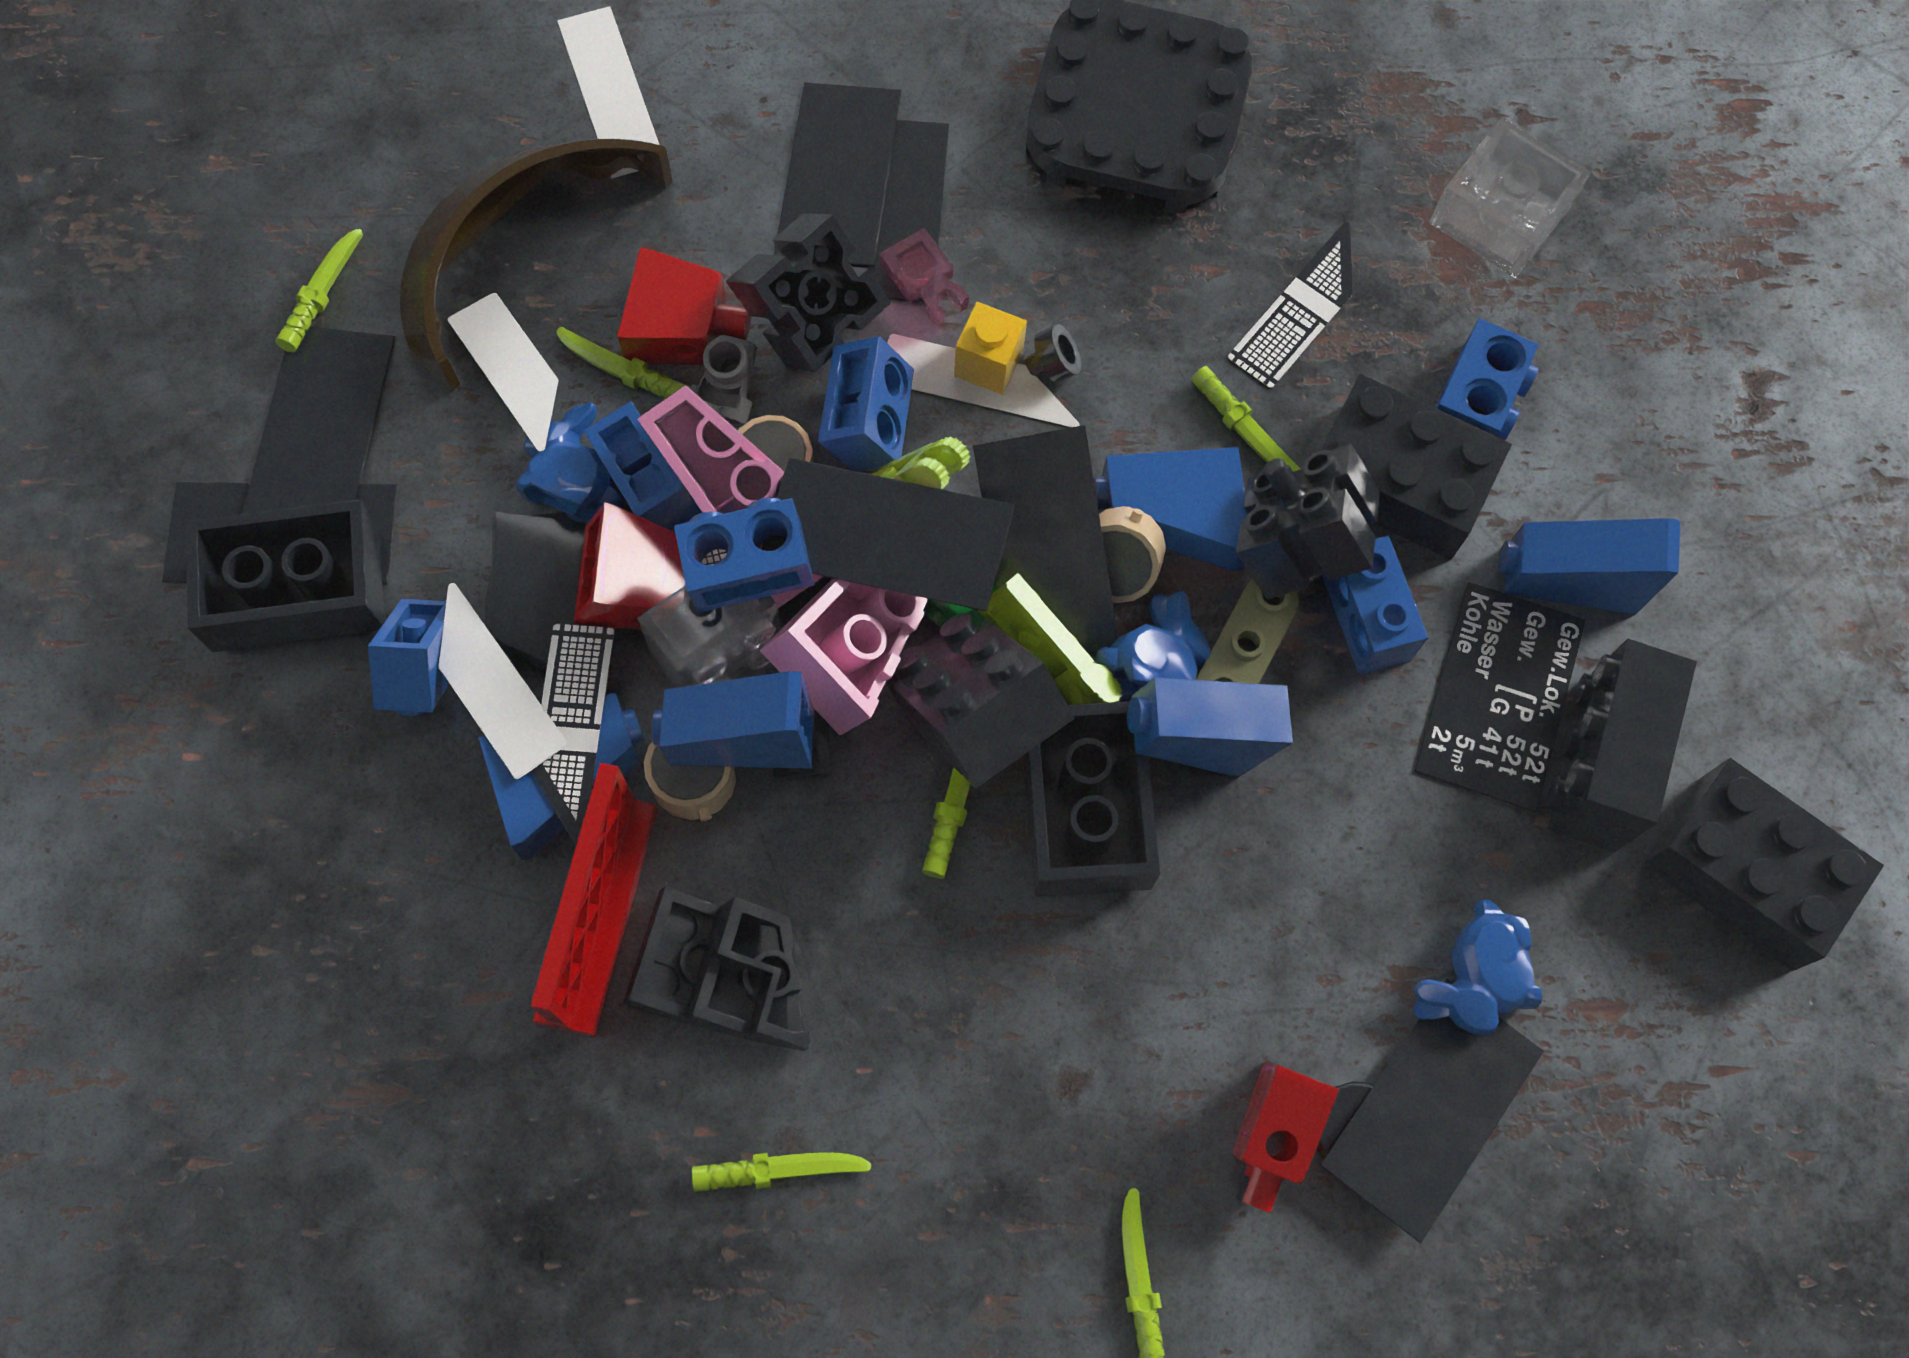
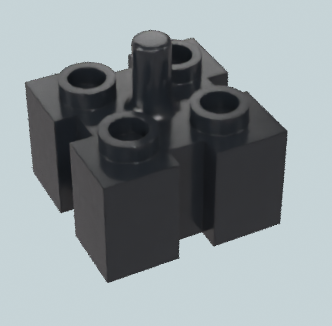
M803 213L772 240L779 249L776 255L756 254L728 278L726 283L750 316L767 318L770 321L771 326L762 334L786 367L816 372L832 357L834 346L845 344L839 335L844 328L862 330L887 308L891 302L869 268L852 267L847 260L857 250L834 215Z
M1352 444L1330 451L1316 452L1304 461L1300 470L1294 472L1289 465H1286L1284 460L1276 458L1269 461L1264 466L1262 472L1248 478L1244 509L1248 515L1240 525L1236 554L1266 599L1309 587L1310 577L1325 573L1329 581L1373 568L1375 535L1368 524L1377 522L1380 491Z

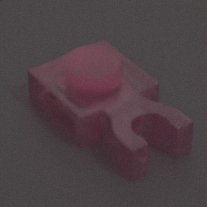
M925 228L880 253L881 266L909 303L919 297L924 299L928 318L935 327L944 323L945 311L938 304L939 302L944 300L952 301L960 312L969 308V295L962 286L950 281L954 274L953 264Z

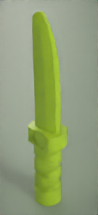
M355 229L341 238L323 259L308 285L301 286L296 295L298 303L292 311L293 314H290L286 326H283L275 340L276 344L283 350L291 353L296 352L306 334L305 331L309 329L312 323V319L316 317L318 312L323 313L329 303V298L327 297L329 290L363 237L361 229Z
M564 327L557 329L560 341L571 352L601 370L622 379L623 384L637 390L638 387H641L667 399L686 385L677 380L674 381L664 374L660 375L659 372L653 369H648V363L634 357L630 361Z
M1208 366L1200 368L1192 376L1191 381L1215 405L1220 414L1224 415L1222 422L1230 431L1235 429L1263 460L1268 463L1273 459L1280 458L1284 460L1286 465L1290 466L1293 472L1300 470L1292 459L1251 417L1253 410L1245 401L1238 402L1235 396L1231 395L1226 386L1221 384L1222 382Z
M954 767L945 801L938 802L935 807L933 818L937 821L933 830L934 835L930 840V849L927 851L922 868L923 874L937 879L945 877L950 859L949 854L952 852L954 845L953 839L956 838L958 826L964 825L967 810L964 809L970 783Z
M834 1152L791 1154L768 1157V1153L753 1154V1160L751 1161L742 1160L737 1161V1163L726 1162L720 1163V1165L693 1166L692 1182L694 1192L715 1190L719 1187H722V1189L735 1187V1185L747 1186L752 1185V1183L756 1184V1189L770 1188L771 1180L835 1173L869 1172L871 1163L859 1156Z
M1132 1188L1128 1191L1122 1212V1243L1129 1297L1125 1298L1127 1313H1133L1135 1316L1133 1320L1135 1330H1137L1136 1338L1138 1348H1140V1358H1164L1165 1352L1162 1349L1163 1341L1161 1331H1159L1158 1313H1156L1157 1309L1162 1308L1160 1294L1152 1293L1142 1227L1139 1191Z

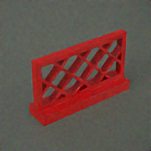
M604 763L599 765L530 1005L535 1010L533 1018L535 1024L596 1038L658 812L654 803L635 800L618 766Z

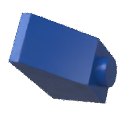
M401 599L368 645L374 709L394 710L397 714L403 716H415L425 712H433L448 686V680L438 667L446 601Z

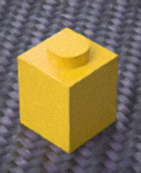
M976 302L956 344L954 376L1004 395L1023 354L1027 320Z

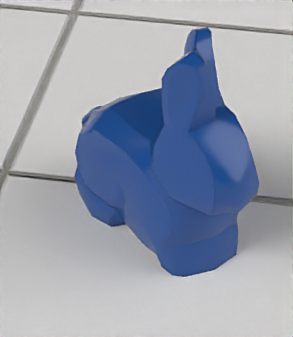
M588 402L583 406L576 405L565 414L561 422H550L544 451H538L529 437L526 436L524 450L531 459L528 461L526 471L520 475L516 482L517 491L528 502L535 505L542 502L554 509L565 512L570 519L588 523L604 503L612 504L619 508L624 503V496L620 490L614 488V480L595 449L580 445V437L584 433L583 430L588 428L596 418L597 408L594 403Z
M1184 591L1176 592L1170 596L1163 594L1155 595L1150 600L1148 606L1155 626L1145 624L1119 637L1110 648L1103 647L1098 650L1095 656L1096 663L1106 665L1113 673V678H1117V682L1121 684L1122 697L1119 699L1131 700V696L1154 677L1196 680L1197 667L1203 666L1210 657V647L1201 629L1192 622L1189 597Z
M1479 900L1473 908L1475 917L1461 930L1450 953L1457 980L1452 984L1430 979L1419 981L1414 990L1417 1000L1413 1011L1416 1017L1422 1020L1449 1016L1458 1027L1472 1034L1489 1036L1495 1033L1499 1024L1498 1014H1509L1516 1009H1537L1542 1003L1541 988L1534 984L1533 969L1528 952L1532 943L1527 920L1519 916L1504 914L1490 900Z

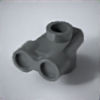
M721 334L706 346L703 354L705 371L699 385H691L690 389L732 426L740 428L747 423L753 405L747 399L757 346L752 342ZM738 364V367L733 371L724 373L728 366Z

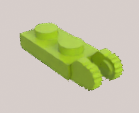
M945 437L887 463L869 474L943 489L949 483V476L958 471L960 472L970 462V451L957 438Z
M1018 573L991 594L987 611L977 610L983 617L1045 664L1067 705L1120 701L1119 698L1122 697V690L1120 689L1121 684L1117 682V678H1113V673L1106 665L1093 663L1094 660L1083 649L1077 639L1064 627L1044 604L1039 595L1031 589Z

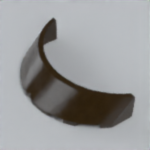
M592 139L551 144L507 156L479 170L459 184L450 195L437 205L421 227L409 251L403 270L400 291L401 319L405 338L415 362L450 391H453L460 385L439 339L442 323L435 308L438 275L546 175L556 170L570 169L592 179H604L611 177V175L623 168H632L648 176L662 188L666 189L673 183L666 148L662 145L628 139Z

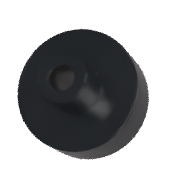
M1056 324L1035 335V353L1025 358L1026 367L1031 375L1037 376L1045 372L1052 381L1060 383L1080 373L1081 358L1078 348L1070 333L1062 325Z

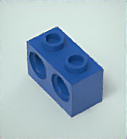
M1479 318L1462 347L1435 408L1506 440L1520 413L1519 410L1512 408L1516 395L1525 397L1538 373L1539 368L1531 365V362L1539 344ZM1490 364L1497 365L1503 371L1496 370ZM1469 406L1481 409L1485 415L1474 412Z
M880 336L836 345L833 348L818 442L852 471L856 472L877 469L902 456L914 368Z
M632 401L583 431L633 513L673 531L675 525L686 523L693 516L702 513V511L638 421L641 415Z
M763 498L752 502L747 509L725 514L715 511L704 512L693 516L687 523L674 526L687 593L698 613L814 586L801 521L792 498L785 500ZM772 536L787 538L785 543L777 550H760L762 543ZM718 549L728 551L721 562L715 565L702 564L704 557L709 552Z
M1389 536L1375 539L1373 568L1329 581L1325 573L1322 574L1359 675L1412 661L1429 637Z

